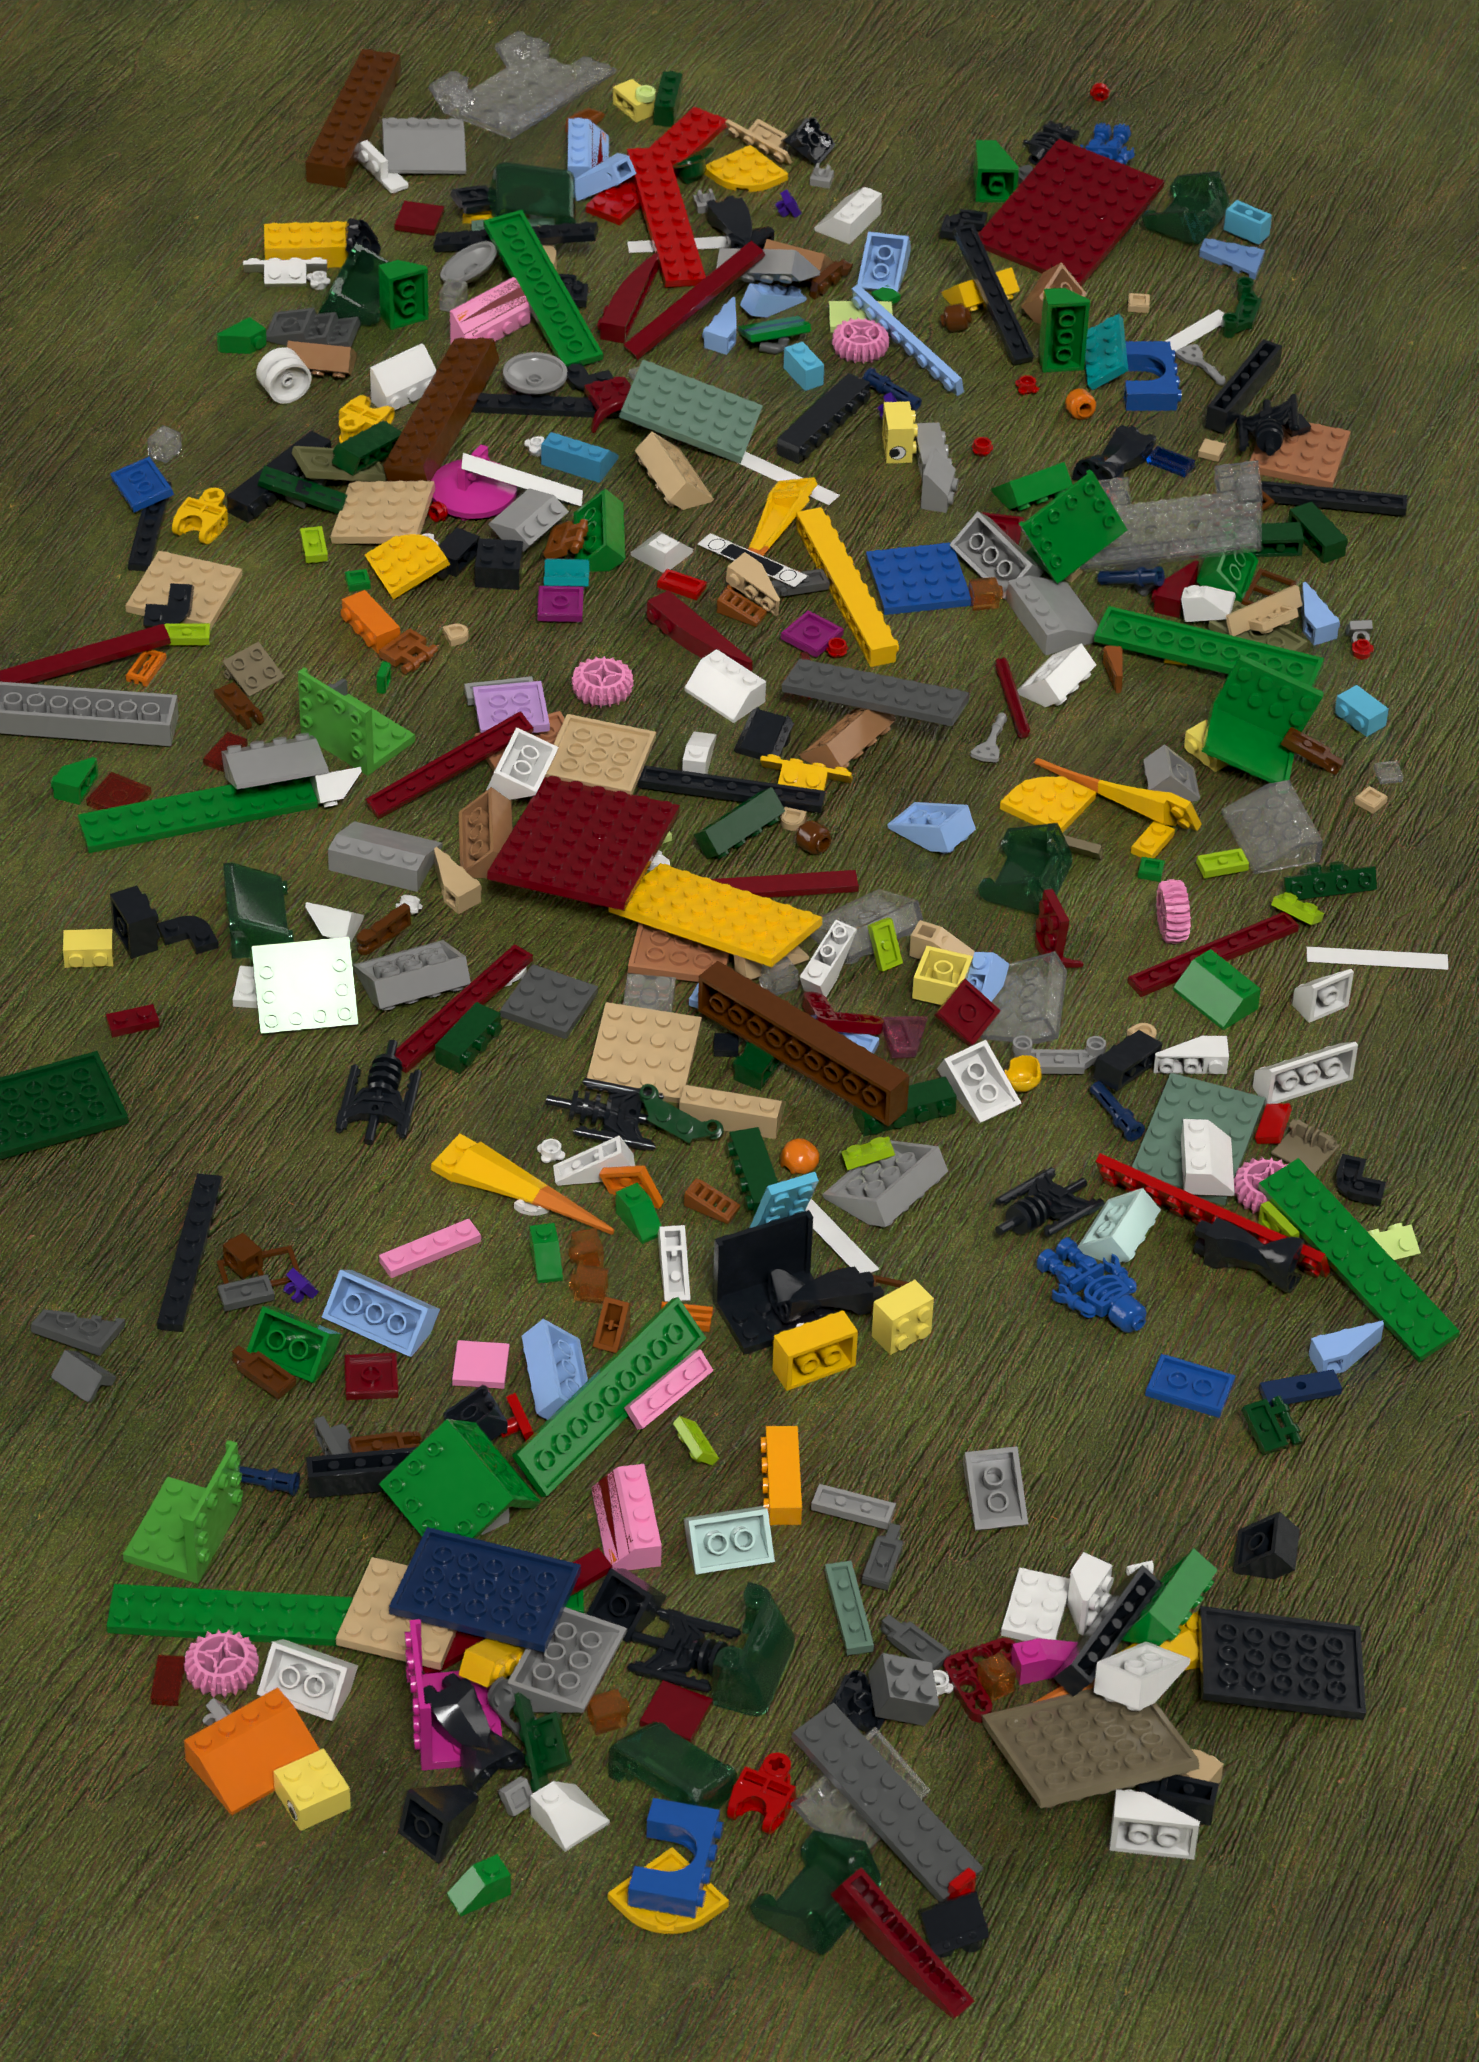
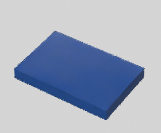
M150 457L110 474L112 481L133 512L174 495L172 488Z
M1161 1354L1146 1388L1145 1396L1220 1418L1234 1385L1236 1375Z

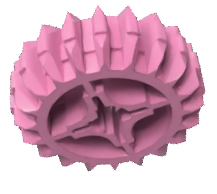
M859 317L853 320L850 318L849 321H842V324H838L837 328L834 329L832 345L833 349H835V354L840 355L842 359L846 358L847 362L854 361V363L862 362L864 364V362L868 361L872 363L873 360H879L880 357H884L885 352L889 348V336L886 329L881 327L880 323H875V320L869 321L867 318L860 319Z
M595 656L594 660L586 659L585 663L580 662L579 667H576L573 673L572 684L574 694L577 695V699L583 700L584 704L590 703L592 707L595 705H599L600 708L603 705L611 707V704L619 705L620 701H626V698L632 692V672L628 669L627 664H622V660L615 661L614 657L606 659L604 656L598 659Z
M1169 879L1161 881L1157 889V922L1162 939L1166 943L1178 944L1185 942L1190 934V901L1188 900L1185 884L1181 880Z
M1262 1156L1259 1161L1252 1158L1250 1163L1244 1162L1242 1168H1238L1234 1178V1196L1237 1197L1238 1203L1243 1204L1244 1209L1251 1208L1253 1214L1259 1212L1260 1205L1269 1201L1258 1189L1259 1183L1288 1164L1284 1165L1282 1159L1273 1161L1271 1157L1269 1160H1265Z
M218 1629L216 1634L212 1635L207 1631L206 1638L198 1636L196 1643H190L189 1651H186L184 1669L189 1683H192L195 1690L201 1689L203 1695L211 1692L213 1698L217 1694H222L226 1698L227 1693H233L236 1696L238 1689L246 1691L247 1684H253L254 1676H257L259 1656L257 1655L255 1645L251 1644L249 1637L242 1638L240 1632L232 1635L230 1629L226 1633H221Z

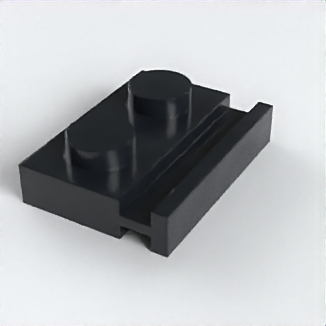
M486 185L452 189L450 197L459 208L464 209V214L499 210L501 204L495 200L496 197Z

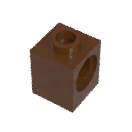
M244 1233L229 1239L223 1244L224 1262L242 1279L263 1267L262 1249Z

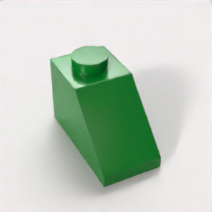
M251 317L217 333V349L220 353L251 354L267 346L266 328Z
M91 757L62 766L57 775H54L51 780L54 799L80 805L99 776L97 758Z
M638 1183L617 1191L615 1213L642 1244L657 1238L659 1227H662L649 1195Z
M555 1223L529 1226V1247L537 1283L563 1281L560 1247Z
M496 1854L473 1864L448 1891L447 1897L459 1916L462 1917L511 1895V1874L499 1855Z

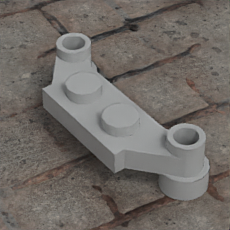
M1021 1035L1014 1038L1012 1050L1014 1058L1021 1055H1031L1037 1058L1042 1074H1084V1070L1094 1065L1097 1057L1105 1053L1106 1041L1100 1036L1089 1037L1084 1050L1033 1049L1031 1038Z

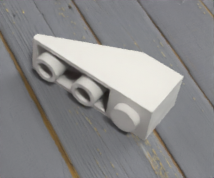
M835 920L800 976L804 991L817 992L827 997L840 974L857 932L856 928Z
M1200 1036L1155 1053L1153 1073L1227 1074L1229 1061L1227 1036Z

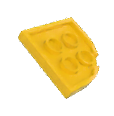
M751 145L706 164V176L718 185L736 191V188L742 190L749 189L748 192L763 191L788 181L787 172Z
M419 534L394 536L365 554L366 559L393 600L450 565L437 543L429 537Z
M1063 776L1038 777L1024 780L1012 789L1000 802V809L1041 829L1062 834L1096 799V792Z
M671 1847L644 1868L660 1871H677L685 1868L690 1863ZM631 1877L608 1892V1900L632 1923L648 1931L662 1934H678L697 1929L729 1907V1900L711 1883L709 1885L704 1884L703 1890L706 1891L705 1903L703 1908L698 1907L696 1918L628 1906V1888Z

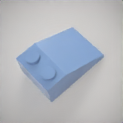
M868 232L857 285L859 284L864 290L875 291L885 287L899 292L911 251L909 236Z
M914 802L887 824L888 829L929 851L941 852L942 854L952 852L955 846L965 841L976 830L968 805Z

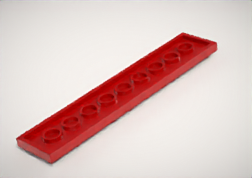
M693 107L649 148L667 147L673 165L704 149L727 127L725 123L727 119L704 111L701 108ZM676 168L674 169L675 174L678 173ZM633 176L618 185L601 191L585 205V212L620 226L641 207Z
M667 147L627 149L626 155L629 156L636 171V174L633 175V180L654 252L659 254V269L664 286H696L706 276Z
M1100 1153L1095 1161L1099 1173L1104 1178L1103 1182L1112 1187L1122 1186L1126 1188L1125 1191L1127 1193L1144 1188L1158 1207H1161V1205L1169 1207V1211L1178 1217H1183V1215L1189 1216L1196 1225L1201 1220L1213 1224L1215 1219L1219 1218L1247 1231L1263 1245L1287 1237ZM1303 1244L1297 1265L1304 1268V1272L1314 1278H1318L1319 1275L1326 1278L1330 1272L1326 1254Z

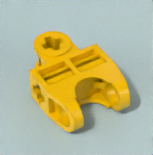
M365 395L357 396L339 410V428L341 429L339 442L342 443L383 420L392 424L395 409L388 405L380 408H370L371 400Z
M209 488L203 492L198 500L188 497L175 514L172 524L173 534L180 536L188 531L196 530L200 531L199 541L201 543L210 544L228 525V513L223 504L225 498L224 491L219 488Z

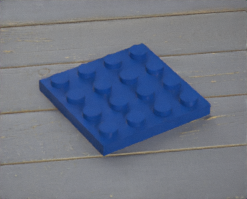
M950 543L866 551L865 559L884 615L971 606L972 598L956 552L950 546Z

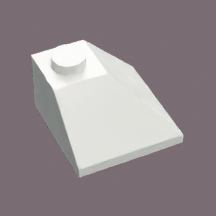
M658 531L631 552V556L664 573L666 569L671 570L692 554L693 549Z
M1191 585L1184 587L1181 601L1185 622L1226 619V615L1232 611L1236 597L1235 593L1209 586Z
M361 767L310 777L309 779L318 804L323 803L324 807L338 805L337 801L346 796L362 772Z
M306 902L305 906L322 936L330 937V939L349 937L350 942H352L364 918L362 914Z
M1348 969L1299 985L1294 990L1293 1007L1309 1023L1348 1007L1354 971Z
M553 1781L531 1795V1816L564 1852L610 1824V1820L576 1784Z

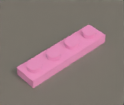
M466 1219L380 1254L379 1263L390 1278H393L481 1242V1234L470 1219Z
M701 1349L694 1350L625 1406L624 1409L637 1430L643 1429L714 1370Z

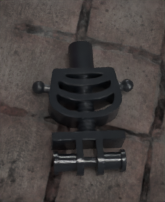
M1050 120L1047 125L1043 126V132L1035 133L1030 141L1028 139L1023 140L1024 145H1029V153L1031 154L1029 161L1033 165H1037L1058 139L1073 144V140L1078 139L1080 131L1073 130L1068 125L1063 128V123L1059 122L1056 124Z

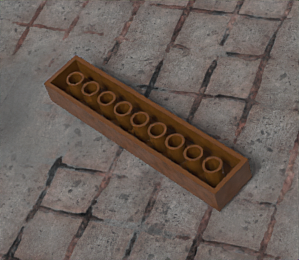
M372 49L361 50L305 162L306 182L340 188L347 187L359 162L360 142L370 140L401 76V55L391 52L374 51Z
M457 338L453 340L383 465L388 482L432 481L477 402L479 394L483 391L500 360L494 338Z
M716 961L699 975L698 1011L748 1042L753 1043L887 1126H890L907 1111L909 1075L903 1070L876 1056L865 1047L856 1044L845 1035L836 1032L826 1024L821 1023L808 1013L801 1011L788 1001L781 999L768 989L761 987L720 961Z

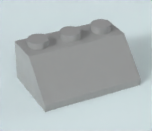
M529 488L488 525L502 540L523 541L524 552L569 511L554 495Z

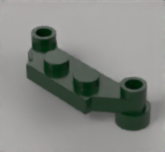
M1240 277L1237 280L1236 289L1238 291L1237 299L1239 303L1235 313H1225L1222 316V335L1225 338H1233L1235 333L1245 329H1252L1262 306V298H1258L1254 293V281L1249 277Z
M644 1084L641 1087L639 1097L645 1104L649 1114L646 1119L649 1123L689 1145L694 1140L707 1138L711 1141H717L723 1137L724 1128L718 1120L711 1119L701 1122L661 1100L659 1091L654 1085ZM647 1090H652L650 1096L644 1095ZM711 1126H717L715 1131H709Z

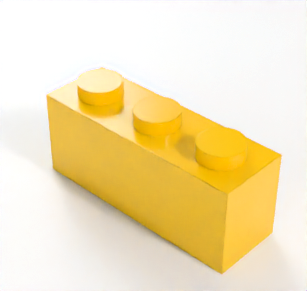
M486 1638L465 1650L458 1675L488 1688L499 1677H507L513 1673L526 1648Z

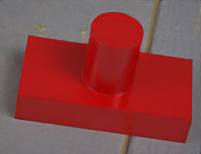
M516 1393L506 1396L514 1416L506 1419L508 1421L507 1434L502 1433L501 1436L505 1438L521 1431L525 1441H527L534 1432Z

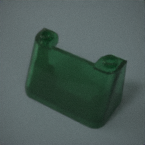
M502 162L495 167L487 194L492 218L522 210L524 214L556 218L555 225L576 223L575 178L572 172Z
M1220 171L1178 175L1170 186V192L1174 198L1173 202L1164 212L1156 213L1155 210L1150 209L1141 217L1144 226L1150 231L1189 245L1200 244L1224 217L1226 209L1230 207L1229 196Z
M356 242L337 273L317 314L336 312L338 319L358 317L362 326L370 327L371 324L376 325L382 315L379 313V265L389 261Z
M1058 823L1007 829L1001 841V848L1005 852L1007 860L995 883L991 878H984L978 887L980 896L986 902L1039 915V902L1042 900L1043 891L1053 889L1056 896L1058 895L1072 865V853Z
M223 863L224 890L227 902L232 959L249 958L252 946L294 942L293 930H288L284 901V895H288L287 880L282 881V876L237 863Z
M748 1582L743 1594L746 1609L742 1633H749L743 1649L728 1646L718 1652L713 1663L712 1699L714 1706L757 1717L762 1716L769 1709L793 1651L795 1635L770 1591L762 1585Z
M651 1722L617 1740L609 1748L608 1777L618 1783L625 1777L630 1782L637 1777L668 1798L679 1803L719 1810L731 1797L733 1787L738 1780L737 1772L731 1765L717 1760L671 1731L661 1722Z
M813 1830L801 1846V1855L805 1863L802 1871L777 1901L773 1895L763 1893L754 1900L750 1908L757 1921L808 1951L823 1955L830 1951L853 1923L852 1919L831 1894L861 1867L879 1888L881 1885V1875L866 1841Z

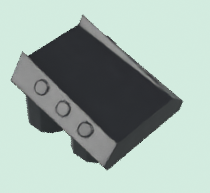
M814 117L801 119L782 139L783 142L815 165L817 163L820 164L836 145L828 133H823L820 130V124Z
M349 218L346 223V251L362 272L369 274L375 265L374 255H378L381 251L378 237L364 220Z
M756 707L751 711L734 751L735 753L759 760L761 756L767 757L768 754L781 757L783 747L788 746L790 743L791 729L794 723L788 715L785 717L760 710L759 707Z
M486 1385L480 1386L443 1413L444 1420L453 1419L477 1423L491 1441L502 1433L507 1434L508 1421Z
M853 1670L848 1675L842 1674L826 1707L834 1702L857 1729L877 1736L885 1718L875 1716L871 1687L867 1676L859 1670Z
M972 1891L918 1910L927 1945L938 1957H950L955 1949L962 1948L968 1953L978 1952L982 1947L983 1940L989 1938L988 1924H986L977 1891Z

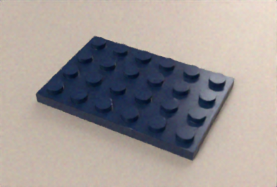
M427 1527L389 1605V1614L412 1620L421 1619V1622L545 1653L579 1578L581 1565Z

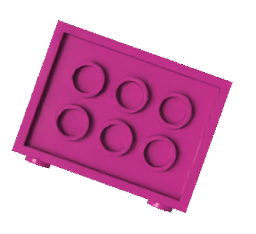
M421 1619L409 1620L410 1631L405 1632L407 1683H410L411 1693H413L412 1704L413 1714L415 1715L413 1716L415 1750L419 1749L421 1770L462 1767L460 1760L461 1749L446 1740L432 1726L431 1704H425L423 1688L433 1685L437 1692L444 1689L442 1687V1680L447 1675L455 1673L461 1680L464 1677L458 1675L459 1671L423 1674ZM469 1680L476 1691L490 1729L503 1737L500 1717L488 1701V1692L491 1686L487 1688Z

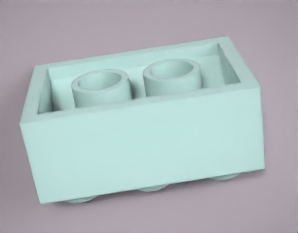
M1144 1188L1108 1199L1078 1245V1248L1083 1254L1103 1261L1104 1257L1107 1262L1111 1263L1112 1254H1115L1119 1259V1263H1126L1135 1256V1250L1145 1240V1234L1155 1224V1218L1161 1209Z
M763 1506L683 1518L687 1546L695 1574L775 1562L768 1509Z

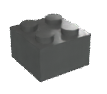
M882 1653L868 1672L876 1717L925 1726L939 1708L932 1662Z

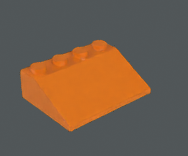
M278 1687L184 1740L187 1763L231 1815L236 1814L275 1791L274 1770L320 1750L295 1707Z

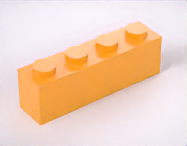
M766 1426V1437H761L760 1441L761 1453H766V1457L761 1459L762 1473H767V1478H762L763 1494H768V1498H763V1507L768 1509L770 1525H801L802 1498L798 1426Z

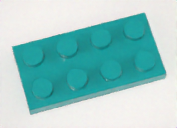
M1119 313L1088 329L1085 361L1087 383L1091 390L1128 371L1124 322Z

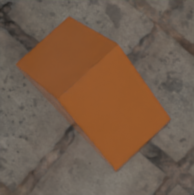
M605 1296L592 1347L614 1353L620 1350L630 1329L629 1302Z

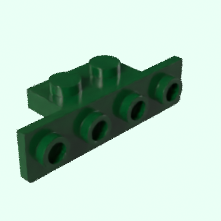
M1341 861L1331 862L1330 866L1323 867L1319 864H1311L1307 866V869H1299L1300 875L1284 877V893L1296 895L1298 897L1297 900L1377 889L1376 866L1350 868Z
M518 1692L514 1694L516 1704H514L513 1708L517 1718L520 1720L521 1729H519V1735L526 1746L527 1754H525V1761L529 1769H531L533 1779H531L530 1783L535 1793L549 1784L548 1774L572 1765L561 1714L555 1711L535 1720L531 1700Z

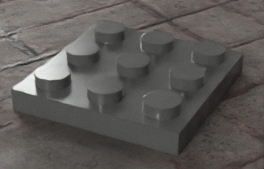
M532 964L501 1008V1017L567 1039L598 994V986Z

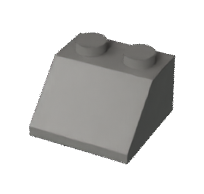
M935 448L930 450L923 473L921 509L947 513L949 504L953 505L955 496L953 491H957L959 479L955 478L956 469Z
M1165 744L1143 759L1148 790L1174 793L1188 801H1198L1200 799L1194 767Z

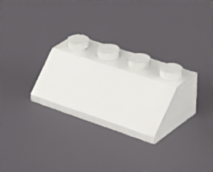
M1356 1042L1339 1043L1284 1060L1277 1064L1255 1070L1253 1089L1258 1096L1265 1097V1105L1278 1104L1352 1080L1358 1044Z

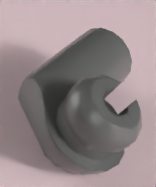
M778 338L776 343L761 341L759 351L778 354L784 351L785 347L789 346V338Z

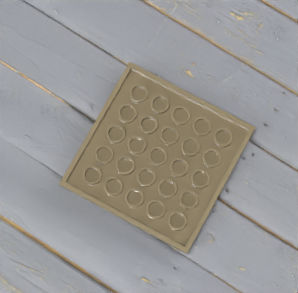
M1094 1688L1080 1691L1074 1697L1071 1694L982 1715L983 1726L1040 1809L1054 1807L1057 1804L1069 1801H1079L1085 1797L1097 1794H1107L1110 1791L1125 1787L1131 1788L1137 1784L1149 1781H1159L1165 1777L1177 1774L1182 1775L1199 1769V1759L1156 1702L1140 1711H1133L1119 1702L1105 1700L1104 1696L1094 1693Z

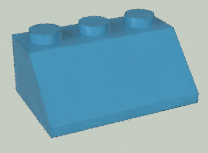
M550 432L541 444V465L598 483L603 480L619 459V455L610 450Z

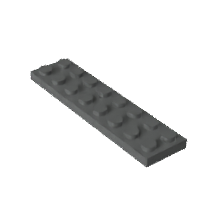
M799 659L782 683V692L949 726H953L970 700L969 692L879 675L807 659Z
M834 1702L792 1733L791 1738L940 1903L946 1901L950 1895L948 1893L949 1883L967 1868H971L976 1873V1876L982 1872L984 1868Z

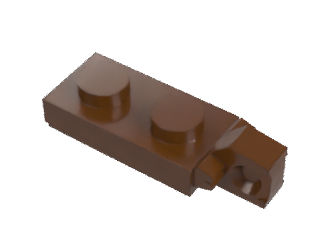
M841 259L839 262L834 261L820 275L812 279L809 297L816 300L820 295L826 294L833 284H838L842 276H848L852 271L853 264L845 259Z
M1290 727L1281 743L1289 751L1301 755L1309 762L1317 764L1337 775L1344 763L1343 759L1330 752L1331 748L1293 727Z
M239 1345L231 1351L232 1362L237 1365V1369L275 1398L280 1399L296 1386V1378L261 1352H252L250 1354Z

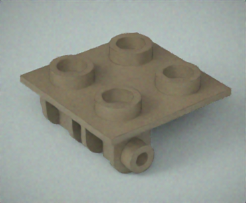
M259 642L222 661L226 666L224 671L225 677L227 679H235L248 698L285 678Z
M1293 1119L1289 1125V1128L1292 1130L1275 1147L1271 1154L1288 1163L1299 1158L1315 1175L1340 1145L1337 1144L1333 1136L1321 1132L1320 1129L1314 1132V1126L1308 1128L1309 1125L1302 1122V1120L1298 1119L1296 1121Z

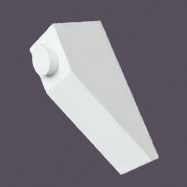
M693 732L686 745L682 771L708 774L717 734Z
M619 1135L553 1165L555 1183L559 1186L603 1182L599 1175L602 1168L635 1166L634 1154Z
M685 1225L659 1227L658 1244L664 1301L669 1302L675 1297H679L681 1302L690 1301Z

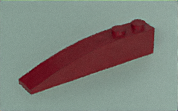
M653 254L640 264L619 286L609 305L605 306L603 318H599L597 329L600 330L601 340L625 344L659 271V254Z
M669 590L647 600L646 615L648 620L682 647L702 659L717 649L752 672L753 660Z
M862 1867L831 1894L883 1956L909 1982L953 2020L975 2001Z

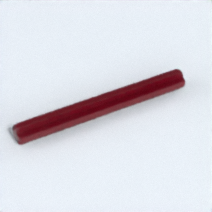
M1004 657L1001 659L997 658L996 670L1018 737L1021 739L1024 737L1028 738L1030 736V728L1008 660Z

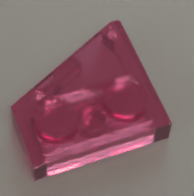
M927 1016L882 1017L884 1020L882 1030L892 1058L916 1057L927 1023Z

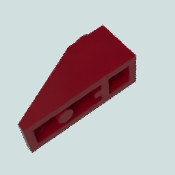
M1194 560L1166 578L1158 590L1154 589L1151 602L1154 603L1155 613L1180 618L1183 611L1181 597L1184 587L1195 585L1198 578L1199 561Z

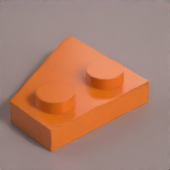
M645 1165L605 1167L599 1173L610 1194L616 1195L617 1191L638 1183L651 1198L654 1208L659 1209L664 1203Z

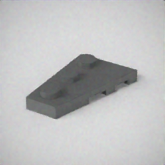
M44 1309L31 1323V1332L101 1356L125 1327V1319L116 1318L115 1322L102 1320V1316L92 1315L91 1319L77 1317L75 1313Z

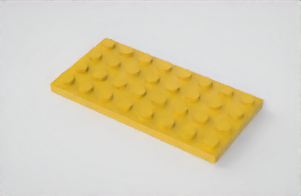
M661 863L643 877L625 911L609 907L610 913L769 967L774 966L822 926V917L810 911H803L789 904H782L770 898L761 897L749 891H743L728 884H722L710 878L694 875L689 871H682L668 864Z

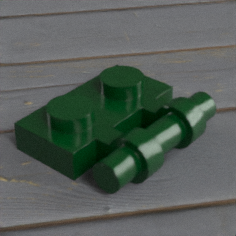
M1276 1396L1271 1400L1274 1407L1270 1406L1267 1399L1245 1405L1241 1409L1263 1456L1286 1449L1289 1445L1286 1438H1290L1293 1446H1298L1303 1442L1299 1435L1301 1431L1298 1425L1294 1424L1289 1414L1291 1410L1288 1404L1284 1403L1281 1396ZM1276 1417L1281 1419L1283 1428L1280 1427Z

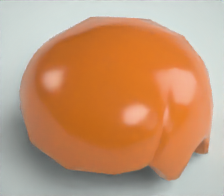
M803 1138L793 1139L787 1142L779 1156L780 1166H786L791 1174H807L812 1172L819 1163L818 1149L808 1140Z

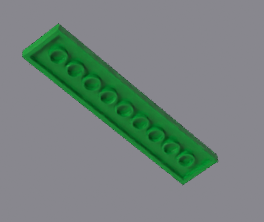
M519 210L483 220V227L495 245L511 277L517 279L527 298L529 309L555 356L566 367L571 364L582 363V365H587L603 360L602 350L524 212Z
M1108 606L1094 634V642L1121 646L1123 649L1225 674L1231 672L1239 656L1243 655L1312 687L1315 686L1324 665V658L1112 606Z
M309 777L242 789H236L232 784L77 815L88 853H94L318 808V800Z
M1299 1158L1259 1183L1258 1189L1314 1249L1326 1254L1329 1266L1380 1321H1383L1387 1329L1419 1363L1459 1337V1329Z
M679 1297L672 1298L512 1454V1457L540 1497L548 1496L629 1416L624 1409L625 1406L691 1354L706 1339V1336Z
M114 1584L106 1627L107 1633L180 1638H197L198 1636L206 1638L207 1631L213 1635L216 1634L218 1629L221 1633H226L230 1629L232 1635L240 1632L242 1638L249 1637L251 1642L272 1643L273 1641L284 1639L303 1645L338 1646L336 1645V1637L354 1597Z

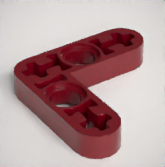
M817 992L804 993L802 1006L806 1013L836 1032L871 1035L882 1033L884 1020L881 1017L868 1014L834 1012L823 994Z
M999 1638L950 1655L944 1660L943 1671L948 1675L949 1683L953 1685L955 1696L970 1720L976 1723H983L982 1715L992 1713L993 1706L991 1699L977 1676L1011 1664L1012 1646L1015 1644L1012 1639ZM983 1656L987 1659V1662L978 1664L974 1662L973 1658ZM963 1685H971L975 1690L967 1693L960 1688ZM975 1700H977V1705H978V1707H979V1708H977V1709H975V1705H976Z

